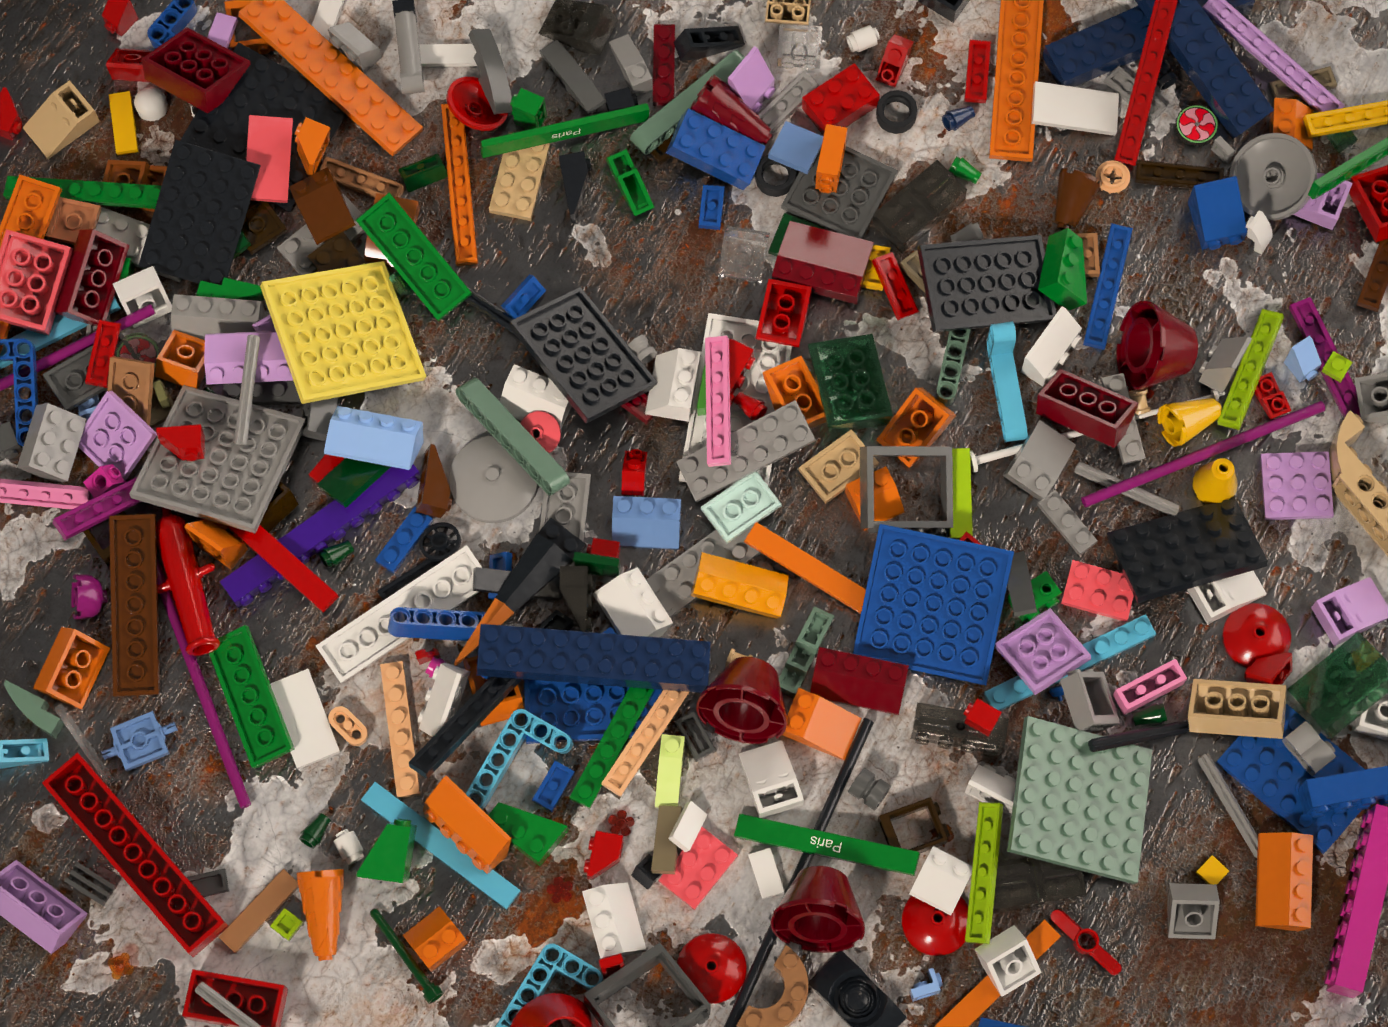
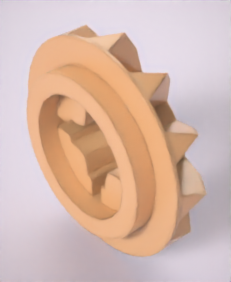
M1111 160L1102 163L1095 174L1096 182L1102 181L1101 191L1105 190L1109 194L1116 192L1119 194L1127 188L1130 182L1128 168L1118 161ZM1112 171H1114L1115 178H1118L1115 179L1113 184H1111L1110 178H1107L1110 177Z

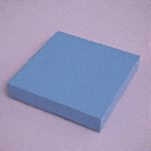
M786 121L768 154V158L808 175L821 150L824 136Z

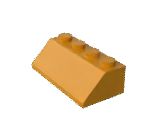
M701 552L690 596L778 619L782 614L789 575Z

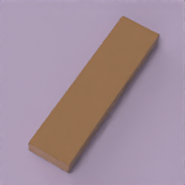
M325 156L319 169L321 171L328 167L339 186L375 198L376 193L384 195L390 193L394 197L401 198L405 190L404 184Z
M283 869L218 938L236 954L299 888L298 882Z

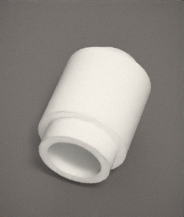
M868 25L851 32L846 39L852 52H861L878 44L877 40L880 37L877 29Z
M345 829L335 835L337 839L333 842L342 860L346 861L347 865L354 864L364 858L362 853L364 850L354 831L349 832L348 829Z

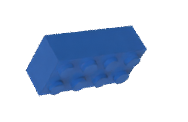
M688 108L679 120L666 153L744 190L750 185L766 146Z
M1388 766L1307 779L1298 788L1304 816L1311 815L1312 818L1325 816V812L1334 811V814L1348 812V808L1357 807V810L1371 808V804L1376 803L1387 806Z

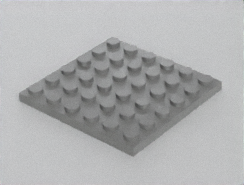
M183 385L163 427L201 424L205 435V459L182 461L160 444L157 437L129 493L130 497L135 500L256 533L298 444L303 429L307 424L306 419L252 404L247 444L237 445L234 443L239 400Z

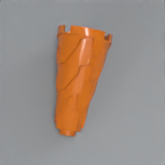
M344 869L298 872L299 892L301 893L303 913L306 915L308 936L311 938L313 953L315 956H318L319 961L333 960L332 955H336L338 936L340 934Z

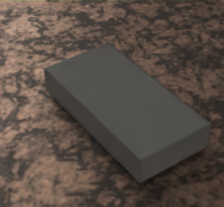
M225 868L187 877L203 897L229 892Z

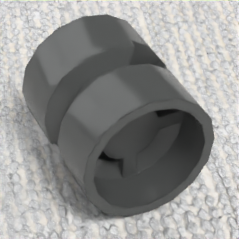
M863 768L852 783L848 793L858 800L863 798L864 804L875 811L889 792L891 785L882 779L876 780L875 774Z

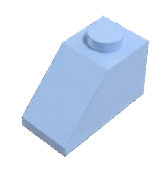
M1310 336L1294 345L1284 361L1299 383L1305 379L1310 381L1319 374L1318 369L1322 364L1313 339Z

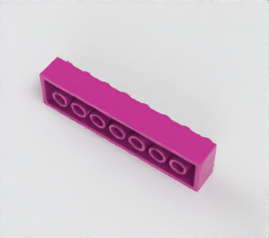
M1379 804L1368 809L1367 813L1363 814L1360 827H1363L1362 835L1357 837L1355 849L1358 850L1357 857L1352 859L1350 871L1353 872L1352 879L1347 881L1345 893L1348 894L1347 901L1342 903L1340 916H1343L1341 925H1337L1334 938L1338 940L1336 948L1332 947L1329 956L1332 966L1331 970L1326 971L1324 983L1327 984L1326 991L1353 999L1363 993L1388 884V807Z

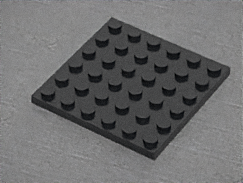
M238 42L233 52L248 59L251 65L221 105L209 113L198 109L180 141L246 161L249 115L293 118L289 174L290 187L308 177L297 152V143L295 142V131L298 124H303L307 117L330 127V140L326 148L327 150L347 115L308 79ZM290 188L288 190V203L271 202L290 213L296 204Z

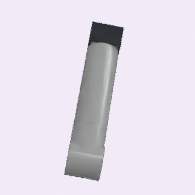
M393 0L403 95L425 92L414 0Z

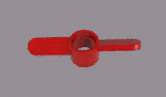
M1055 909L1051 913V920L1074 941V947L1079 953L1089 954L1112 975H1118L1121 972L1122 967L1120 963L1099 945V937L1094 930L1082 929L1061 909ZM1081 934L1091 935L1095 941L1094 947L1088 950L1082 948L1078 943L1079 936Z

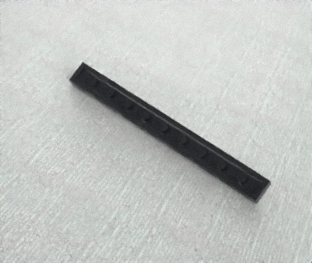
M555 610L538 628L569 631L574 626V620ZM490 677L409 761V767L428 779L522 679Z

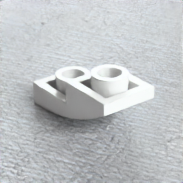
M1259 210L1255 217L1251 216L1249 218L1246 228L1248 229L1247 238L1255 242L1254 251L1262 255L1273 238L1268 219Z

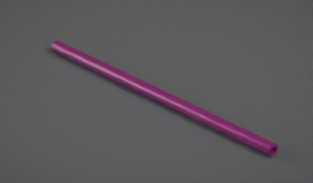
M149 304L115 321V323H121L120 331L156 314L153 306ZM96 331L37 360V373L92 346ZM29 366L21 368V377L29 376L31 371ZM13 373L0 379V391L14 385Z
M1322 401L1316 402L1081 497L1082 504L1085 508L1307 419L1324 412L1325 405Z
M157 559L158 585L166 582L159 559ZM170 590L160 594L237 801L241 809L251 806V802L197 659L193 655H188L185 650L188 644Z

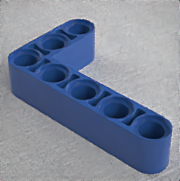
M173 0L149 27L147 34L155 49L181 32L197 13L194 0ZM185 4H190L188 7L182 8ZM158 35H163L160 39H155Z
M0 339V345H6L7 352L5 355L0 356V361H13L16 439L19 445L23 447L24 442L22 438L28 432L31 420L24 422L22 420V413L25 410H30L33 417L35 407L38 405L36 348L27 339ZM23 344H28L30 347L26 355L19 353V348ZM23 366L30 367L31 371L27 377H21L20 370ZM24 388H30V398L22 399L21 391Z
M397 607L390 613L388 631L395 637L468 641L486 612ZM482 676L485 679L490 678L489 676Z

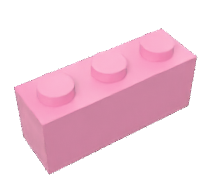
M1174 659L1116 689L1113 698L1122 714L1126 715L1182 686L1187 677L1177 660Z

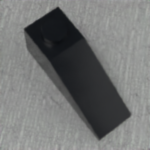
M738 26L684 29L673 42L680 61L699 60L745 45Z
M584 151L559 155L571 223L576 222L589 181L588 171H592L590 158H585Z

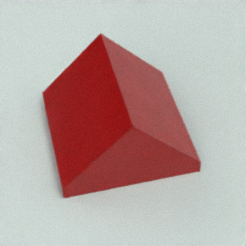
M116 48L106 62V67L112 80L149 82L144 78L142 58L152 51Z

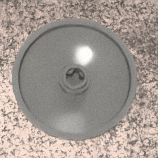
M1268 133L1252 139L1240 149L1232 162L1229 178L1237 177L1242 206L1245 212L1255 217L1260 210L1268 220L1273 221L1295 214L1309 201L1311 197L1308 193L1313 182L1317 180V167L1310 150L1298 139L1287 134Z
M493 436L478 438L464 446L454 458L449 472V486L457 506L469 517L485 523L506 522L519 516L530 506L538 489V484Z

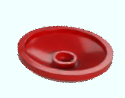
M469 76L456 79L450 85L446 94L448 107L456 119L465 126L475 130L491 131L499 128L505 122L508 113H493L478 81L479 78Z
M1251 603L1230 614L1223 627L1222 639L1228 655L1237 664L1247 668L1258 658L1288 652L1291 645V630L1288 622L1279 611L1265 604ZM1256 630H1262L1263 636L1257 635Z
M911 896L905 904L902 913V929L906 939L916 950L926 955L945 956L955 952L965 943L968 905L960 897L950 916ZM940 915L942 921L935 922L933 916Z
M707 933L693 938L683 947L677 960L679 967L709 1004H718L731 999L741 989L746 978L747 965L742 950L732 939L721 934ZM708 963H715L716 968L709 970L707 968Z

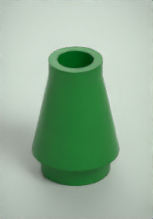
M957 156L948 172L952 173V176L974 184L977 183L982 174L963 157L959 158Z

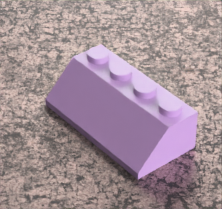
M276 331L205 334L204 366L206 384L242 383L248 335H258L260 337L255 382L293 381Z
M15 860L0 871V916L49 953H54L68 941L88 913L19 861Z

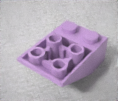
M1317 173V179L1325 174ZM1344 181L1318 198H1310L1304 207L1293 215L1333 230L1353 183Z
M1371 577L1336 590L1317 600L1311 607L1334 647L1388 619V605Z

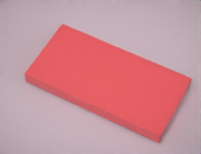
M249 115L246 161L261 165L251 201L288 203L293 118Z

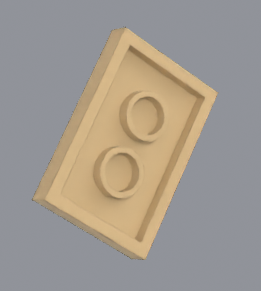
M852 429L798 469L825 504L845 490L846 484L860 478V447H865V445ZM873 456L874 468H876L879 462Z

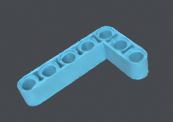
M1013 321L991 324L987 337V352L1004 442L1026 440L1028 437L1013 356L1016 343V330Z
M524 709L515 710L474 778L466 795L471 799L473 795L479 794L481 803L478 806L483 810L489 803L527 735L560 754L570 752L573 747L572 738L565 732ZM521 714H526L528 717V721L524 726L517 724V718ZM545 725L547 727V734L539 738L536 734L537 728ZM514 734L516 737L515 744L507 746L505 743L506 737ZM560 737L567 739V745L563 749H558L556 746V741ZM498 754L504 756V763L501 766L494 764V757ZM486 774H490L493 777V782L490 786L485 787L482 779Z
M556 944L546 945L496 1027H510L512 1023L510 1021V1014L513 1011H519L521 1007L528 1003L522 1000L523 993L528 990L533 991L534 999L543 995L556 972L589 991L603 981L601 971ZM551 950L559 952V957L555 961L546 959L547 953ZM571 962L579 964V969L575 973L566 971L567 965ZM539 970L547 973L546 979L541 982L534 979L535 973ZM591 974L599 976V981L595 985L586 983L587 977Z

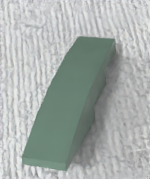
M813 607L779 677L783 694L794 698L798 688H801L819 647H821L830 628L834 615Z

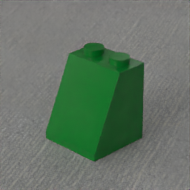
M399 818L394 819L393 823L387 824L357 871L356 877L397 883L409 881L417 825H412L411 820Z

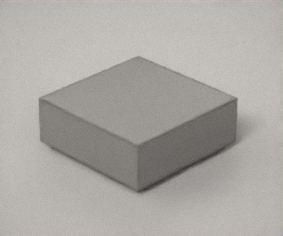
M1221 136L1214 140L1211 148L1225 164L1232 159L1235 152Z

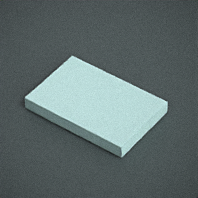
M755 472L737 481L701 506V510L726 544H728L754 526L756 522L758 523L780 508L782 504L758 472Z

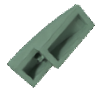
M5 680L4 686L9 696L22 713L43 732L56 739L65 723L59 717L47 712L50 705L46 700Z

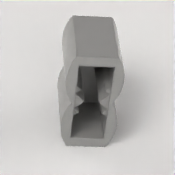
M1305 721L1287 735L1282 742L1297 758L1302 767L1313 776L1331 762L1336 755L1334 754L1335 749L1328 741L1324 742L1320 738L1319 729L1313 723L1309 724Z

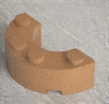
M787 945L773 967L784 983V992L781 999L775 1005L768 1008H755L749 1005L736 1027H789L802 1013L808 995V976L799 956Z

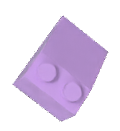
M754 46L728 77L729 89L744 100L743 103L755 113L760 111L763 101L766 98L770 99L775 92V79L758 48Z

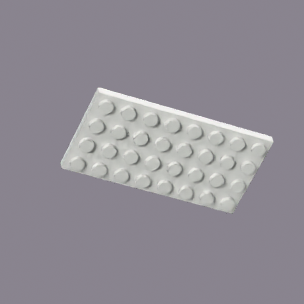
M708 313L683 458L707 446L706 415L698 416L697 413L702 374L706 365L705 338L727 336L729 340L730 338L754 349L756 361L751 370H746L744 374L746 378L740 389L737 388L733 395L736 397L739 392H742L745 395L763 401L765 406H767L765 415L775 411L762 373L790 361L792 346L755 339L759 321ZM734 401L730 407L731 433L755 421L750 420ZM772 464L757 471L768 486ZM680 471L679 481L686 482Z

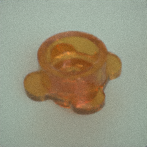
M122 953L121 956L108 960L107 964L113 972V979L119 980L121 976L133 974L134 967L130 964L129 954Z

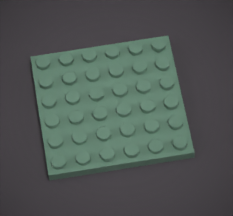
M1031 716L1025 717L1007 852L1131 884L1138 883L1152 749L1131 744L1091 752L1088 741L1104 736L1082 730L1079 731L1075 728Z

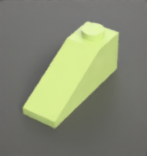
M666 734L661 736L655 807L659 808V805L678 806L685 736Z

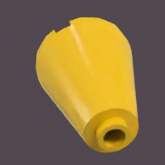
M1213 398L1164 404L1159 407L1157 412L1158 424H1162L1164 431L1161 433L1172 446H1182L1218 420L1222 407Z
M1220 458L1201 466L1196 471L1192 487L1201 502L1205 504L1221 503L1234 497L1238 483L1234 465L1230 460Z

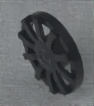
M439 522L430 525L424 530L419 539V547L426 558L433 560V562L443 561L458 551L462 540L455 526L450 523ZM437 528H444V531L439 532ZM448 529L453 530L451 534H449L448 536L446 535ZM432 530H434L435 533L432 536L429 535V533ZM453 536H457V540H449ZM425 538L430 539V542L424 543ZM432 546L428 551H425L424 547ZM434 550H436L434 556H433V555H430V553H432Z

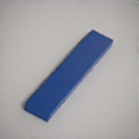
M1111 223L1083 342L1085 346L1105 350L1133 228Z

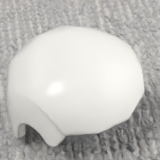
M153 86L140 90L134 99L135 108L143 120H159L166 115L169 108L165 94Z

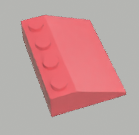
M6 229L0 248V321L33 332L50 335L56 315L54 310L73 253L71 247Z

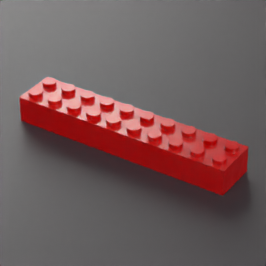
M78 752L42 782L189 955L194 958L229 926Z

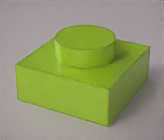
M1333 351L1321 372L1341 383L1353 362Z
M284 908L270 927L290 941L303 925V921Z

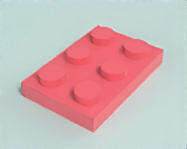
M1072 560L1061 604L1127 622L1134 595L1123 573Z
M701 827L690 851L684 852L682 850L677 856L675 874H663L658 882L695 910L735 861L738 854L705 828Z

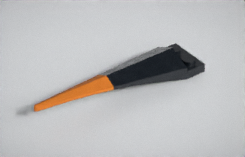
M550 518L534 536L458 655L454 666L460 664L479 646L481 624L502 625L541 589L574 562V553L582 552L586 547V543Z

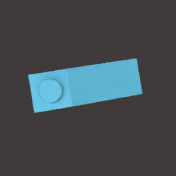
M47 738L0 740V769L49 761Z

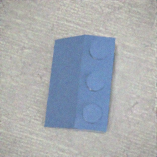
M613 496L612 541L620 542V547L679 550L681 499Z

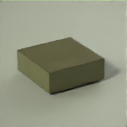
M160 380L153 382V387L162 408L171 407L162 382Z

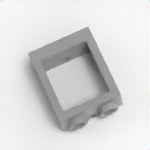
M1076 669L1068 672V676L1060 680L1075 729L1086 732L1104 731L1120 724L1104 672H1094V669L1081 672V669Z

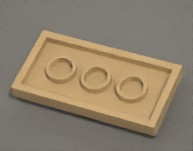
M551 143L503 154L489 206V213L532 221Z

